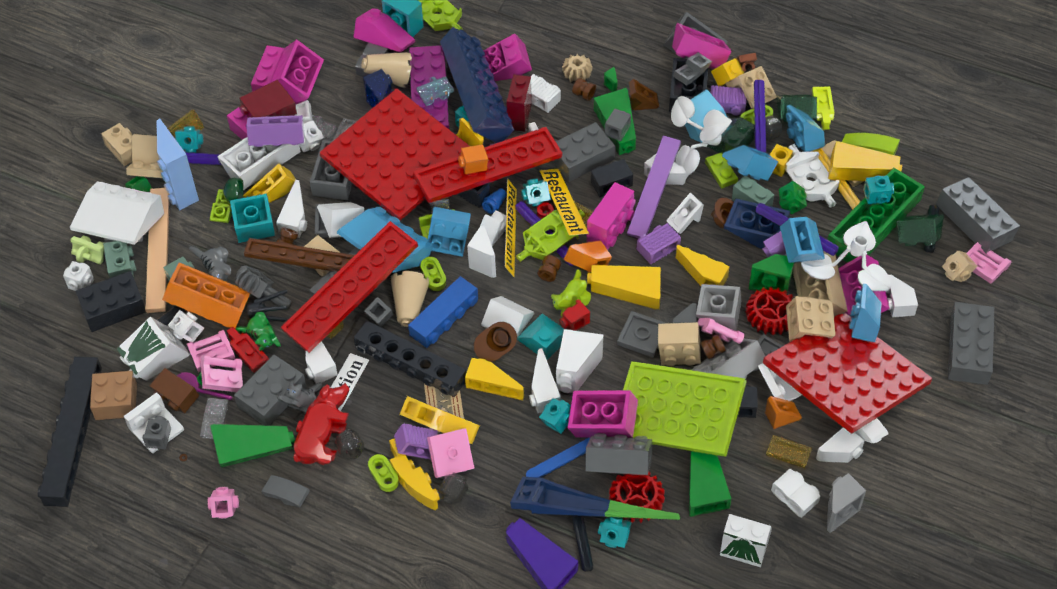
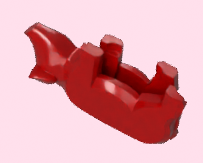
M346 383L335 388H330L328 384L324 386L317 398L309 406L304 420L298 422L296 428L298 435L294 443L295 454L293 456L295 462L303 464L318 462L325 465L334 461L337 450H331L325 445L330 440L331 433H345L349 413H343L338 408L344 403L350 391Z

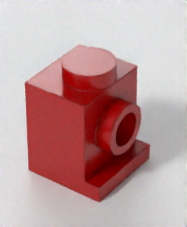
M578 299L576 300V305L568 307L562 313V318L559 319V322L564 329L577 331L590 323V311Z

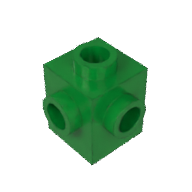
M792 181L779 189V204L782 209L794 214L807 206L805 188Z

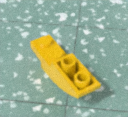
M409 396L406 397L399 414L443 433L466 428L470 444H473L480 426Z
M395 438L389 440L391 452L394 458L390 459V464L398 475L399 483L417 501L433 510H437V501L440 498L437 490L432 489L430 486L431 479L428 473H424L421 466L415 468L412 459L408 460L406 455L397 453Z

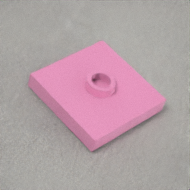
M466 428L427 437L435 478L474 469Z

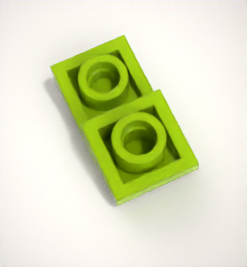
M218 189L216 202L212 206L210 221L229 223L232 216L231 204L225 200L223 190Z

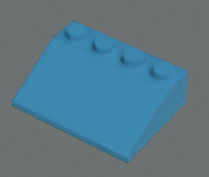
M381 207L367 209L337 231V234L361 250L390 221L413 238L418 243V247L392 273L420 266L421 261L429 257L434 246L428 242L427 238L416 234L411 227L403 225L398 218L390 216Z

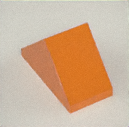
M772 396L768 398L765 414L773 429L796 422L802 418L794 402Z

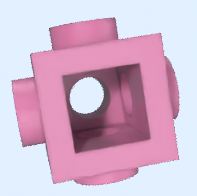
M228 487L216 488L211 496L208 497V509L211 510L212 518H229L234 515L236 508L239 507L238 495L234 494V489H228Z

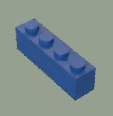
M460 276L408 325L409 335L426 348L434 344L444 331H448L457 319H460L470 306L472 307L477 303L478 289Z

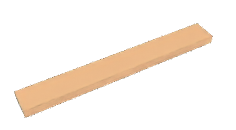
M166 188L150 189V193L161 195L164 214L149 229L145 308L147 313L166 311V301L162 300L167 288V276L163 267L168 265L170 204L168 195L170 194Z

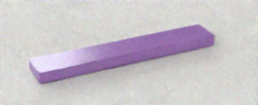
M663 136L627 235L639 238L643 234H648L679 150L680 140Z

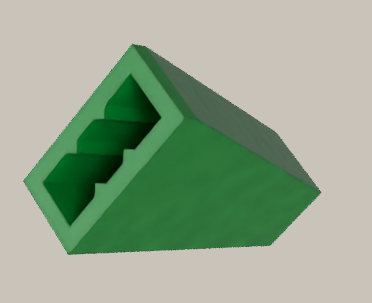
M623 88L595 97L594 111L604 129L605 123L614 109L631 114V125L622 141L609 138L615 145L619 155L635 150L636 135L628 89Z
M210 425L221 468L292 450V443H295L293 431L288 432L287 426Z
M690 451L689 516L730 509L731 496L718 455Z

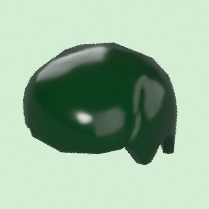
M231 178L224 185L223 194L229 204L230 200L243 198L244 182L241 178Z

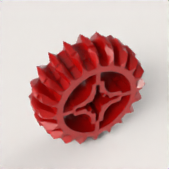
M771 286L769 290H766L764 287L761 291L756 290L754 295L751 294L746 304L748 322H751L752 327H757L758 332L764 330L765 335L768 332H771L772 335L778 332L781 335L783 330L788 332L787 314L782 318L780 316L787 313L786 306L793 300L792 294L787 295L786 290L781 292L779 287L773 290Z
M650 471L648 475L623 474V476L618 475L616 481L613 480L609 489V500L661 511L662 504L665 501V490L662 488L661 481L657 482L656 476L650 477ZM623 490L627 495L626 500H623L620 496ZM648 491H650L653 495V499L651 501L648 500ZM631 518L632 523L635 519H638L640 523L643 522V518Z

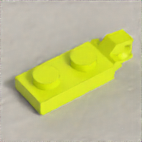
M812 87L817 121L821 120L822 130H830L831 120L834 119L830 87Z

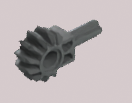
M241 266L234 278L239 288L249 292L258 299L278 292L272 288L274 282L267 278L263 272L252 266ZM284 295L271 299L278 306H287V309L292 303Z

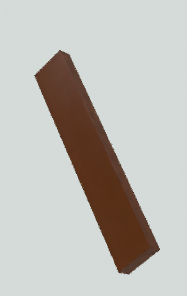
M249 238L244 251V256L248 258L338 272L355 256Z

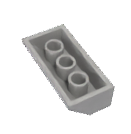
M744 338L740 344L732 340L724 346L725 352L715 354L714 358L710 360L708 358L691 370L746 379L749 373L759 369L758 365L763 363L765 355L758 340Z

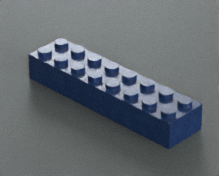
M452 27L440 43L473 132L495 143L502 142L514 129L512 121L508 116L507 108L502 101L503 98L498 91V85L494 81V75L481 48V42L476 37L467 35L463 30Z

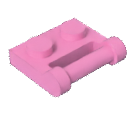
M978 242L967 252L968 256L978 266L973 272L990 284L1004 270H1007L1011 264L1009 259H1004L993 251H989L986 254Z
M699 318L698 325L702 328V332L710 335L713 333L718 334L722 341L730 342V340H733L740 344L744 339V333L718 324L711 318Z
M224 330L198 342L187 343L198 372H201V357L203 354L210 355L212 358L235 359Z
M203 354L201 357L202 387L204 389L237 392L243 386L242 360L212 358L210 355ZM209 365L233 368V371L213 369Z

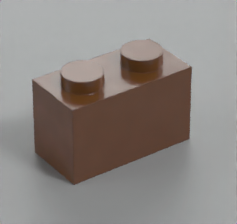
M166 368L162 370L150 385V388L154 391L152 395L157 392L161 396L162 401L168 402L167 405L175 412L180 410L184 414L200 396L193 386Z

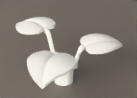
M680 96L672 108L671 120L674 125L679 127L684 126L687 122L700 129V140L702 141L700 144L692 145L691 148L684 145L677 153L676 164L685 169L687 178L695 171L700 161L699 152L695 148L707 147L708 144L718 145L721 142V134L728 128L732 120L718 110H711L705 115L703 120L704 127H701L689 119L695 113L693 102L687 97Z
M867 221L859 223L845 232L843 241L847 245V249L835 262L832 263L831 258L824 254L825 259L801 262L802 268L810 276L825 280L834 276L835 270L833 267L850 252L855 257L862 256V268L864 270H861L858 274V281L861 285L863 283L867 284L872 291H887L891 288L889 276L882 267L876 264L866 266L867 252L872 250L876 243Z

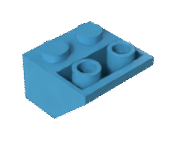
M788 105L786 120L789 127L787 129L789 138L793 139L797 147H800L804 152L824 147V131L808 114Z
M745 145L727 151L722 155V157L728 160V165L738 168V172L744 176L750 174L756 180L761 178L768 181L778 163L769 154Z
M434 207L428 235V242L434 245L431 251L463 257L471 214Z
M808 217L789 218L780 226L789 263L825 259L816 222Z
M863 283L861 291L857 290L856 305H853L850 316L852 318L849 329H852V338L875 342L880 329L882 303L870 287Z

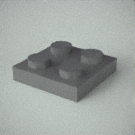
M631 311L617 340V345L654 358L659 347L658 324L668 323Z

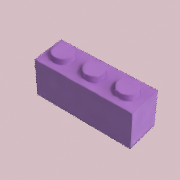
M303 115L247 118L246 128L249 146L299 145L304 143Z

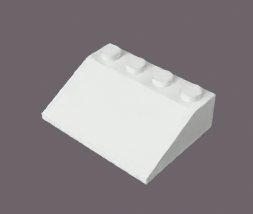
M97 181L87 191L70 229L135 245L164 214L161 195Z

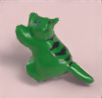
M257 312L249 320L247 327L235 328L238 333H247L256 339L255 344L260 345V351L272 344H275L277 347L281 346L264 312Z

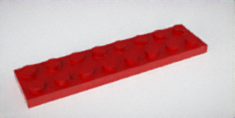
M543 127L484 147L488 157L486 171L465 174L463 167L459 165L458 157L413 171V176L428 203H432L562 158L563 153L547 127Z
M390 221L281 326L282 331L310 353L418 247V243Z

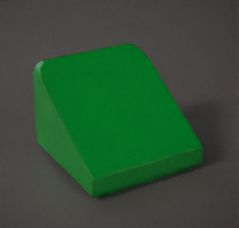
M614 67L604 72V85L611 92L617 91V76Z
M136 176L125 183L126 188L149 192L152 189L147 178L143 176Z

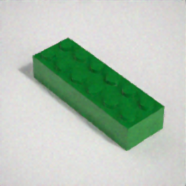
M893 168L887 174L890 183L894 184V194L891 195L890 202L867 204L865 197L828 235L827 240L839 247L835 255L840 257L847 249V245L843 241L845 232L851 227L867 221L876 241L874 248L867 252L869 256L921 201L925 186ZM848 252L843 260L849 263L857 257Z

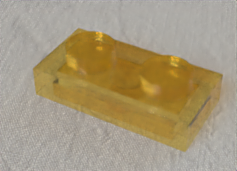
M773 435L766 456L806 468L812 448Z

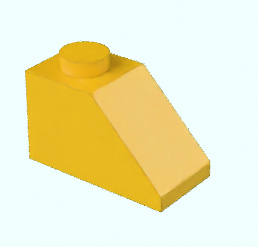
M735 58L715 68L711 73L719 87L744 74V71L738 59Z

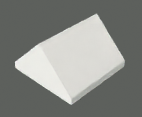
M351 202L320 204L317 206L329 238L341 237L337 234V231L364 212V207Z
M480 226L467 245L469 268L494 278L496 277L495 254L485 227Z
M502 296L490 300L481 326L488 328L496 322H507L515 328L518 337L533 317L534 312Z

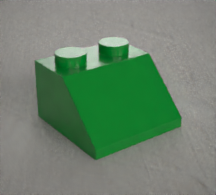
M775 254L753 264L749 290L761 291L763 287L769 290L771 286L773 290L779 287L781 292L786 290L788 293L794 262L789 263L786 255Z

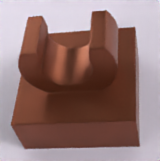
M756 53L740 55L736 58L744 72L746 71L745 65L750 66V70L755 69Z

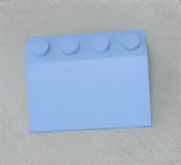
M158 119L157 153L159 160L157 163L163 171L161 176L166 182L164 186L170 194L168 195L170 203L176 205L181 210L199 201L186 153L161 119Z

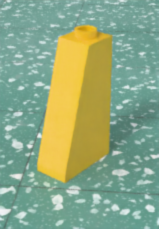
M836 141L831 153L828 179L865 181L869 177L886 176L893 168L901 171L902 165H900L899 156Z
M592 265L591 273L587 275V284H591V292L652 309L660 308V267Z

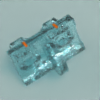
M433 76L430 77L429 83L417 87V92L425 105L428 106L433 104L434 99L439 97L443 100L449 98V94L454 92V89L446 76L437 80Z

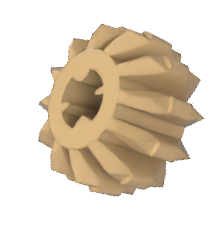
M578 54L565 58L562 66L565 78H569L570 82L576 81L578 78L585 80L590 78L592 71L590 59L586 58L585 55L579 56Z

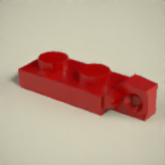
M234 327L227 330L228 337L231 340L229 341L231 348L253 373L258 371L269 360L247 333L239 334Z

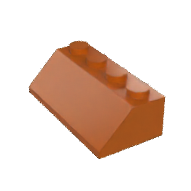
M178 263L162 300L191 313L203 316L208 320L220 323L225 327L236 328L250 293L238 286Z

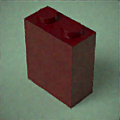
M513 74L507 98V113L512 121L513 129L525 132L532 106L531 77Z
M278 80L239 98L241 103L239 109L243 116L246 115L248 118L294 116L297 114L295 101Z

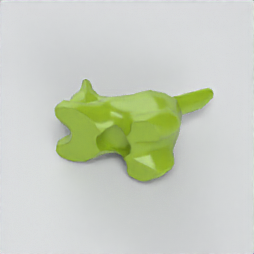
M579 269L576 270L573 280L568 283L560 295H551L554 308L562 310L561 317L568 307L576 305V300L579 299L585 306L591 300V293L586 290L587 282L580 279L581 271Z

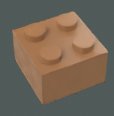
M133 371L92 374L90 409L95 420L124 418L127 413L136 408L137 382Z

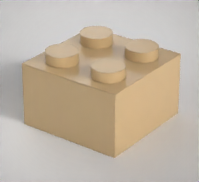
M698 322L658 324V346L661 365L701 364Z

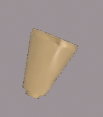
M407 52L367 55L366 58L362 59L361 68L367 74L405 88L411 72L408 60L412 61V57Z
M402 271V275L397 276V273H394L391 276L397 321L404 327H408L419 315L429 286V278L425 279L424 274L414 271Z

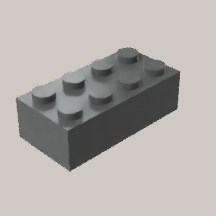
M969 177L942 189L935 204L975 244L978 242L986 254L1013 241L1020 227L1014 219Z
M961 302L954 303L950 317L948 380L988 385L993 373L994 307Z

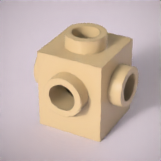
M957 251L946 259V263L942 267L946 271L945 275L951 281L962 282L967 280L978 266L967 253Z

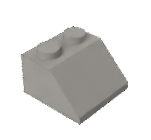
M702 284L696 317L698 319L711 318L716 323L736 331L742 302L740 287Z
M849 473L843 478L841 476L832 483L833 487L829 494L827 531L829 533L861 509L866 490Z

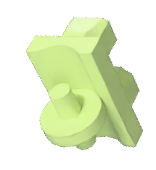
M84 235L81 238L75 236L71 238L73 245L71 254L76 256L77 262L83 263L85 260H89L97 264L103 263V255L105 254L103 242L99 241L94 244L89 237Z

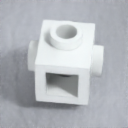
M314 121L304 123V143L299 144L303 152L315 151L320 147V143L324 139L322 132L317 128Z
M72 261L70 266L64 271L63 276L68 289L76 291L90 286L94 281L91 269L85 263Z
M179 310L168 324L174 330L172 332L174 336L180 340L184 338L189 342H194L204 329V327L196 322L198 318L189 311L185 314Z

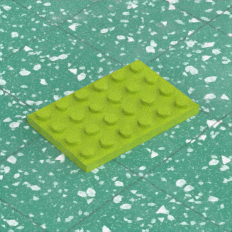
M631 361L623 390H631L638 399L633 438L636 436H646L647 439H652V444L726 457L747 381L745 378Z

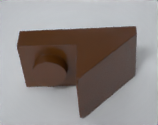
M635 79L628 82L632 110L657 109L659 107L656 92Z

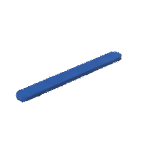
M591 437L529 469L526 472V477L541 478L585 454L586 446Z

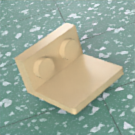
M762 66L726 83L728 87L742 88L752 109L754 108L755 80H763L765 82V103L777 98Z
M133 134L132 164L126 168L127 175L162 178L161 172L163 171L157 163L159 160L157 136Z
M796 296L786 306L790 342L796 338L803 337L805 334L831 338L835 336L832 301Z

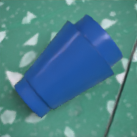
M500 188L484 198L482 203L483 209L490 214L498 211L507 197L506 191Z

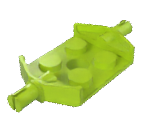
M418 0L422 3L423 20L432 29L440 31L454 27L458 30H463L457 24L462 16L461 8L457 10L448 0Z
M554 210L523 232L524 250L516 255L520 262L528 256L543 260L545 256L550 255L575 236L576 239H579V236L568 234L558 210ZM579 210L581 218L585 217V213ZM549 229L555 231L550 235L545 233Z

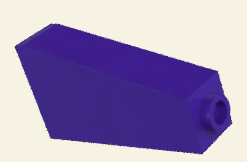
M521 518L515 523L512 522L506 529L507 543L541 589H562L578 572L579 561Z

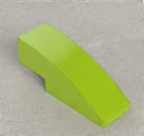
M872 133L845 134L842 140L843 143L891 155L896 154L900 139Z

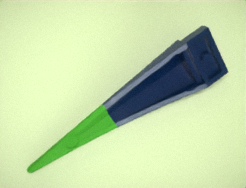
M522 477L510 502L511 509L531 510L532 514L680 519L678 513L612 501L536 477Z

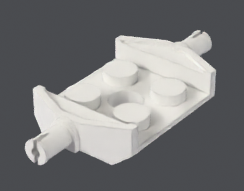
M795 144L790 145L788 149L793 151V157L786 163L785 170L794 182L805 188L806 200L811 202L825 200L830 208L834 207L836 202L831 195L838 188L839 180L828 179L829 172L819 160L818 152H800ZM807 178H814L815 181L807 180Z

